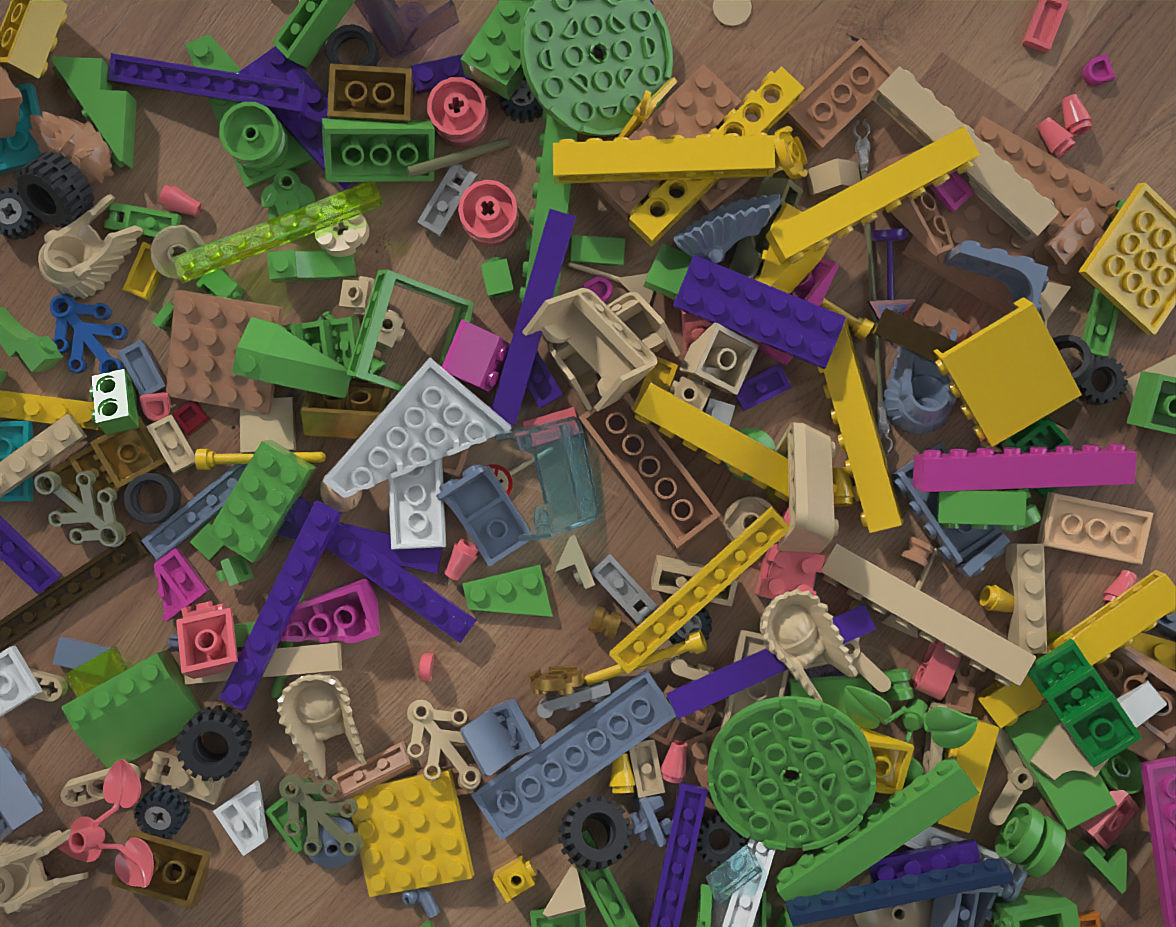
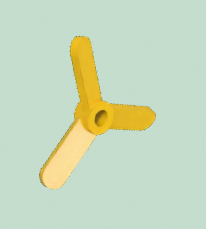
M675 77L668 80L652 97L650 91H645L642 101L636 107L632 118L618 137L629 138L651 116L657 107L656 104L678 82Z

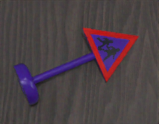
M908 229L871 231V239L874 242H886L887 300L867 301L878 321L886 308L907 317L915 299L894 300L893 241L906 240L909 236Z

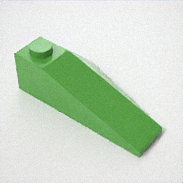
M251 317L237 346L232 369L233 374L258 381L344 399L347 398L351 376L346 375L348 371L346 367L326 354L320 353L303 339H299L288 332L280 324Z

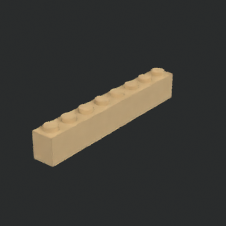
M899 66L872 96L871 99L923 147L965 126L980 155L973 161L974 166L959 175L984 203L1027 242L1037 237L1058 215L1059 211L1054 208L1055 205L1050 199L1042 197L1029 180L1023 179L1015 172L1011 163L1002 160L996 155L994 148L990 144L982 142L969 125L961 123L955 117L952 109L943 106L937 101L934 93L927 88H923L910 71L904 70Z
M839 544L834 546L822 567L823 581L834 587H837L838 584L848 589L846 594L858 601L865 598L872 603L870 608L882 615H885L886 612L896 616L895 622L907 629H910L911 626L921 631L919 636L934 644L938 640L945 644L944 650L957 658L962 654L971 659L969 665L983 673L986 669L996 674L994 679L1007 687H1010L1011 684L1020 686L1036 659V656Z

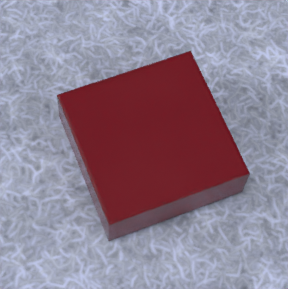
M191 400L172 414L187 436H192L211 420L198 402Z

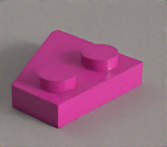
M180 548L173 549L154 563L155 576L159 581L157 587L159 598L162 597L164 608L162 617L165 622L173 619L182 612V608L189 607L210 591Z

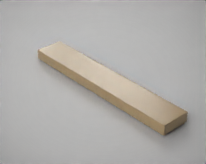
M341 643L278 648L275 650L262 678L342 670ZM234 665L221 673L193 679L185 675V684L227 681Z

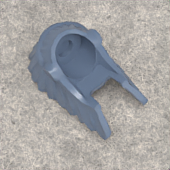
M772 194L769 197L762 195L758 199L756 197H752L748 201L739 199L738 202L732 201L728 206L721 205L718 210L713 209L708 215H703L700 220H694L692 225L686 226L685 231L681 230L680 233H676L673 241L691 258H693V255L717 264L725 258L728 250L734 248L738 240L759 234L761 228L767 225L769 218L780 205L781 195Z
M952 329L949 339L956 342L958 330ZM899 347L897 348L898 356L894 359V367L891 369V378L886 382L888 389L883 393L885 398L883 406L886 409V417L892 420L894 426H898L911 434L937 431L949 420V416L953 411L952 406L957 399L947 386L951 381L947 374L943 376L935 364L925 359L920 360L919 356Z

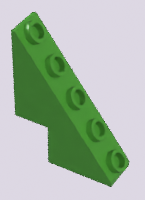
M51 56V60L55 65L52 68L54 73L62 82H67L69 85L67 92L76 103H81L84 108L81 112L86 120L96 125L99 130L97 132H100L103 141L113 151L110 154L112 159L120 168L126 165L128 168L133 169L137 100L127 91L111 90L112 82L107 80L109 65L102 58Z

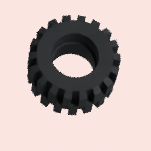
M53 152L43 153L16 172L15 181L17 184L15 185L20 198L37 218H40L48 225L51 224L56 228H64L93 207L94 195L91 193L93 190L88 184L87 178L77 166L61 154H54Z
M216 705L213 709L209 706L201 712L198 711L194 714L177 737L179 741L176 744V751H181L177 755L178 762L184 761L182 768L185 772L190 769L192 771L190 776L196 778L197 775L202 776L201 781H208L212 777L214 782L219 781L222 776L226 779L231 776L233 771L236 772L252 745V741H249L252 737V730H247L250 724L247 720H241L243 715L240 712L235 715L232 713L233 708L227 707L225 710H222V705ZM208 731L221 734L228 743V752L224 754L209 752L202 744L201 734Z
M590 796L587 799H582L572 806L561 819L563 822L559 825L558 832H561L558 842L563 844L564 847L561 851L563 855L568 854L570 857L568 861L571 864H578L577 868L581 870L585 868L588 871L605 869L623 858L626 854L625 849L630 846L631 841L628 840V837L632 836V829H627V825L630 824L629 817L624 819L622 814L625 813V810L622 807L617 809L615 807L617 802L614 800L607 802V797L600 796L596 798L595 796ZM587 818L600 821L607 831V843L601 850L588 846L582 837V824Z

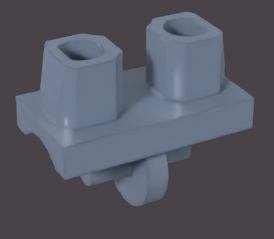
M656 794L632 798L631 800L637 812L630 815L632 824L627 829H632V835L638 834L640 841L648 838L650 844H657L658 847L667 844L665 838L669 836L671 820L668 817H664L657 821L654 814L664 808L661 796Z

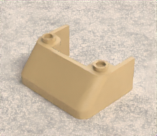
M580 288L545 300L523 330L525 336L541 330L544 333V337L552 343L567 341L602 377L597 384L599 393L602 396L601 400L594 407L597 411L620 400L658 362L655 354L594 292L586 288Z
M626 293L607 305L653 353L658 352L666 345L676 357L681 354L665 321L639 293ZM567 341L563 343L550 342L548 344L549 352L589 412L593 408L585 395L595 390L598 384V379L595 375L597 372Z
M791 422L775 448V452L781 455H788L790 529L778 543L777 551L821 553L831 542L833 536H837L839 528L838 520L834 519L832 458L835 454V442L831 441L830 436L804 423Z

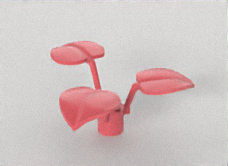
M120 759L109 770L103 785L104 799L108 803H114L113 807L96 820L88 816L76 819L70 827L73 832L70 834L69 839L59 845L58 849L68 856L83 862L97 860L102 855L103 849H117L121 851L115 859L117 876L127 885L146 888L151 881L154 870L153 854L148 844L137 837L130 838L125 846L122 844L103 843L105 831L102 827L98 826L99 823L115 813L120 806L123 808L134 806L141 795V782L137 773L126 760Z

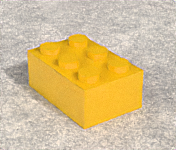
M11 0L0 27V66L7 73L17 78L39 79L40 76L44 75L48 67L46 60L49 52L54 50L58 41L56 37L58 29L64 25L67 19L65 11L68 4L61 0Z

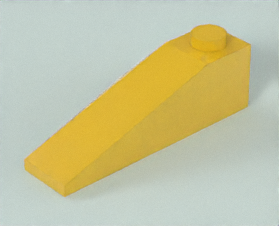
M784 203L770 229L802 213V211ZM830 244L816 252L813 248L804 252L805 257L794 264H790L788 261L782 265L771 245H769L768 251L763 250L761 259L765 260L761 274L757 275L755 280L790 294L821 261Z

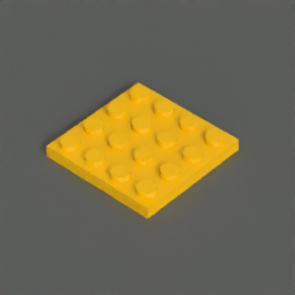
M1138 183L1079 270V273L1147 335H1156L1176 305V212L1147 183Z
M451 768L441 770L438 779L433 782L427 781L423 774L385 781L351 798L358 804V810L352 816L355 832L362 835L365 842L364 848L360 852L369 897L473 878L474 870ZM435 771L427 774L430 777H434L437 775V772Z

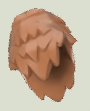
M43 111V116L30 115L29 118L33 129H29V132L39 144L38 148L42 154L53 152L68 158L85 175L88 183L98 182L101 184L104 177L114 175L110 169L112 167L111 155L109 154L107 143L103 141L100 132H96L89 121L83 124L75 119L65 116L57 117L54 114Z

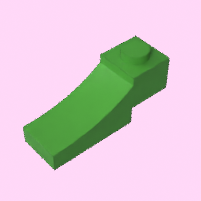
M287 250L267 252L269 279L274 283L303 281L306 283L356 278L354 253L345 257H335L329 255L326 251Z
M0 307V345L8 356H20L31 372L51 370L63 358L57 349V345L49 336L38 337L31 333L5 307Z

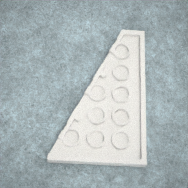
M429 358L324 477L323 482L343 498H346L360 490L374 487L377 483L411 472L414 468L423 467L434 460L465 450L471 445L485 442L493 436L503 432L507 433L511 429V425L433 359Z

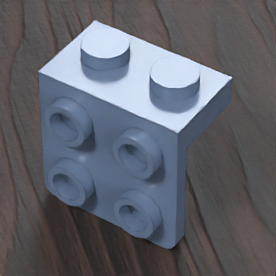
M515 698L494 705L460 730L467 747L485 777L495 773L516 756L533 751L540 746L534 731L530 728Z

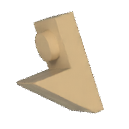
M574 534L570 536L555 572L575 564L577 569L572 571L578 585L583 583L585 589L594 586L595 582L577 537Z

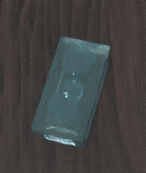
M745 845L706 876L714 900L722 903L762 872L754 850Z

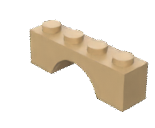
M1008 543L1005 546L1006 571L1011 577L1014 589V611L1011 620L1008 622V641L1031 654L1047 653L1044 544Z

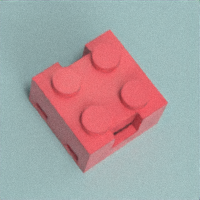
M774 544L765 552L755 594L775 599L780 594L783 595L788 591L800 589L801 592L809 590L813 596H816L817 592L813 589L817 572H822L824 555L811 552L777 551L778 544Z

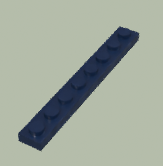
M988 858L982 862L963 863L957 865V867L933 869L930 872L917 875L908 874L902 878L879 880L873 884L854 885L848 889L824 891L821 894L808 897L799 896L793 900L785 901L792 926H798L1012 883L1013 878L1012 872L1002 858Z

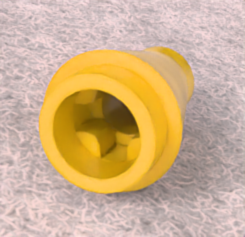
M846 467L832 468L833 484L838 486L833 494L834 507L852 506L855 496Z
M987 585L983 588L979 598L980 605L984 606L988 611L1013 613V595L997 585Z
M629 753L622 754L612 763L609 786H612V793L634 792L633 785H636L629 760Z

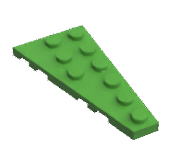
M209 34L185 44L193 65L196 67L233 73L241 71ZM208 98L219 126L224 114L232 106L239 104ZM287 130L288 150L284 159L276 167L266 171H252L243 167L234 159L243 183L248 190L273 180L279 171H295L315 161Z

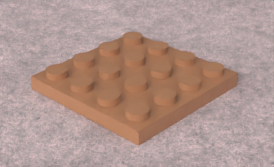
M175 290L166 393H169V397L270 414L275 384L233 374L232 369L237 346L251 317L282 325L283 307L185 290Z

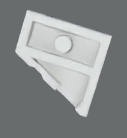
M258 780L213 811L243 856L268 839L261 787Z

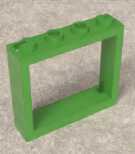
M378 270L346 375L400 392L405 386L404 384L368 373L394 285L455 308L438 363L441 367L461 320L469 323L472 322L474 317H471L475 303L393 271Z

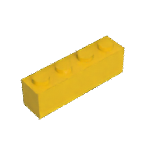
M978 719L976 730L972 738L965 745L954 749L946 748L944 760L953 756L980 793L937 821L938 824L970 833L1000 729L996 725Z

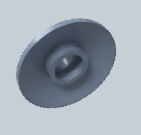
M331 817L347 833L355 832L354 824L342 817ZM319 823L320 840L323 843V847L317 855L309 856L310 859L317 865L325 868H338L351 862L355 857L345 856L341 852L340 843ZM310 843L311 849L317 850L316 845ZM347 843V847L350 850H354V846L351 843ZM336 845L338 848L329 849L328 846Z

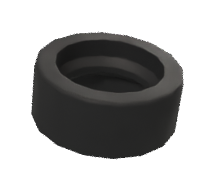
M354 24L343 25L335 29L328 37L326 56L330 64H342L338 59L337 51L343 42L349 39H359L366 44L368 54L365 60L358 64V66H377L379 60L378 48L371 34L363 27Z
M1070 334L1052 338L1059 351L1065 348H1074L1081 353L1083 363L1071 375L1077 386L1083 384L1094 370V356L1088 344L1080 337Z
M145 473L136 476L129 482L124 493V504L127 512L133 519L141 523H162L178 511L181 504V493L178 485L172 478L164 474ZM148 483L162 485L167 493L165 508L156 514L144 512L139 505V492Z

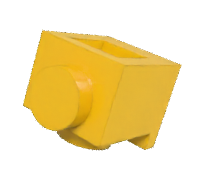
M522 854L497 869L494 873L493 881L506 903H508L513 897L535 885L537 870L532 861H526ZM519 876L521 881L514 883L512 877Z

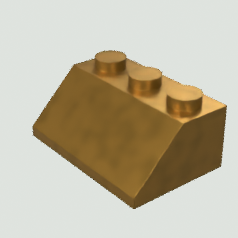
M330 64L328 118L410 123L414 84L412 69Z
M351 379L346 399L307 391L301 408L304 435L359 439L391 402L392 390L367 381Z
M131 829L127 841L133 837L140 838L148 844L152 851L154 870L151 881L146 888L130 886L120 880L115 871L110 886L187 908L198 907L208 878L211 852Z

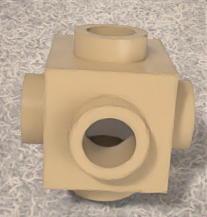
M360 276L359 280H343L339 306L354 311V315L364 317L375 279Z
M386 310L375 347L376 350L387 355L390 353L394 343H400L405 332L401 328L404 319L400 318L392 310Z
M688 375L687 378L682 376L679 382L674 380L669 393L702 411L711 389L701 385L703 382L701 379ZM684 391H689L692 398H685Z

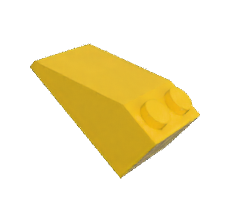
M858 726L868 740L876 764L877 786L875 792L893 794L901 791L914 746Z

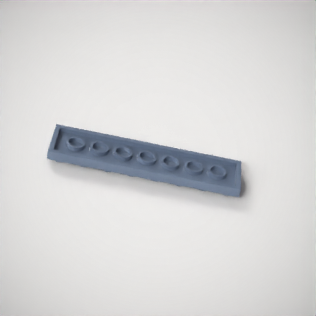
M646 669L472 793L471 796L502 841L672 720L676 715L668 698Z

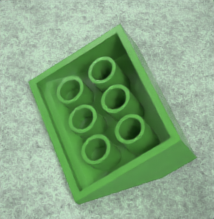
M168 649L152 655L61 707L75 733L107 769L111 768L120 759L130 763L178 736L194 714L202 711L188 684H185V678Z

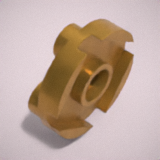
M575 666L549 667L548 672L541 674V669L531 672L529 674V682L532 694L541 695L548 693V691H557L559 695H568L574 693V687H579L584 683L583 670L580 669L578 671Z

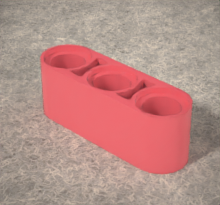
M936 640L934 644L930 642L915 676L913 688L941 700L949 688L962 654L959 658L944 650L945 644Z

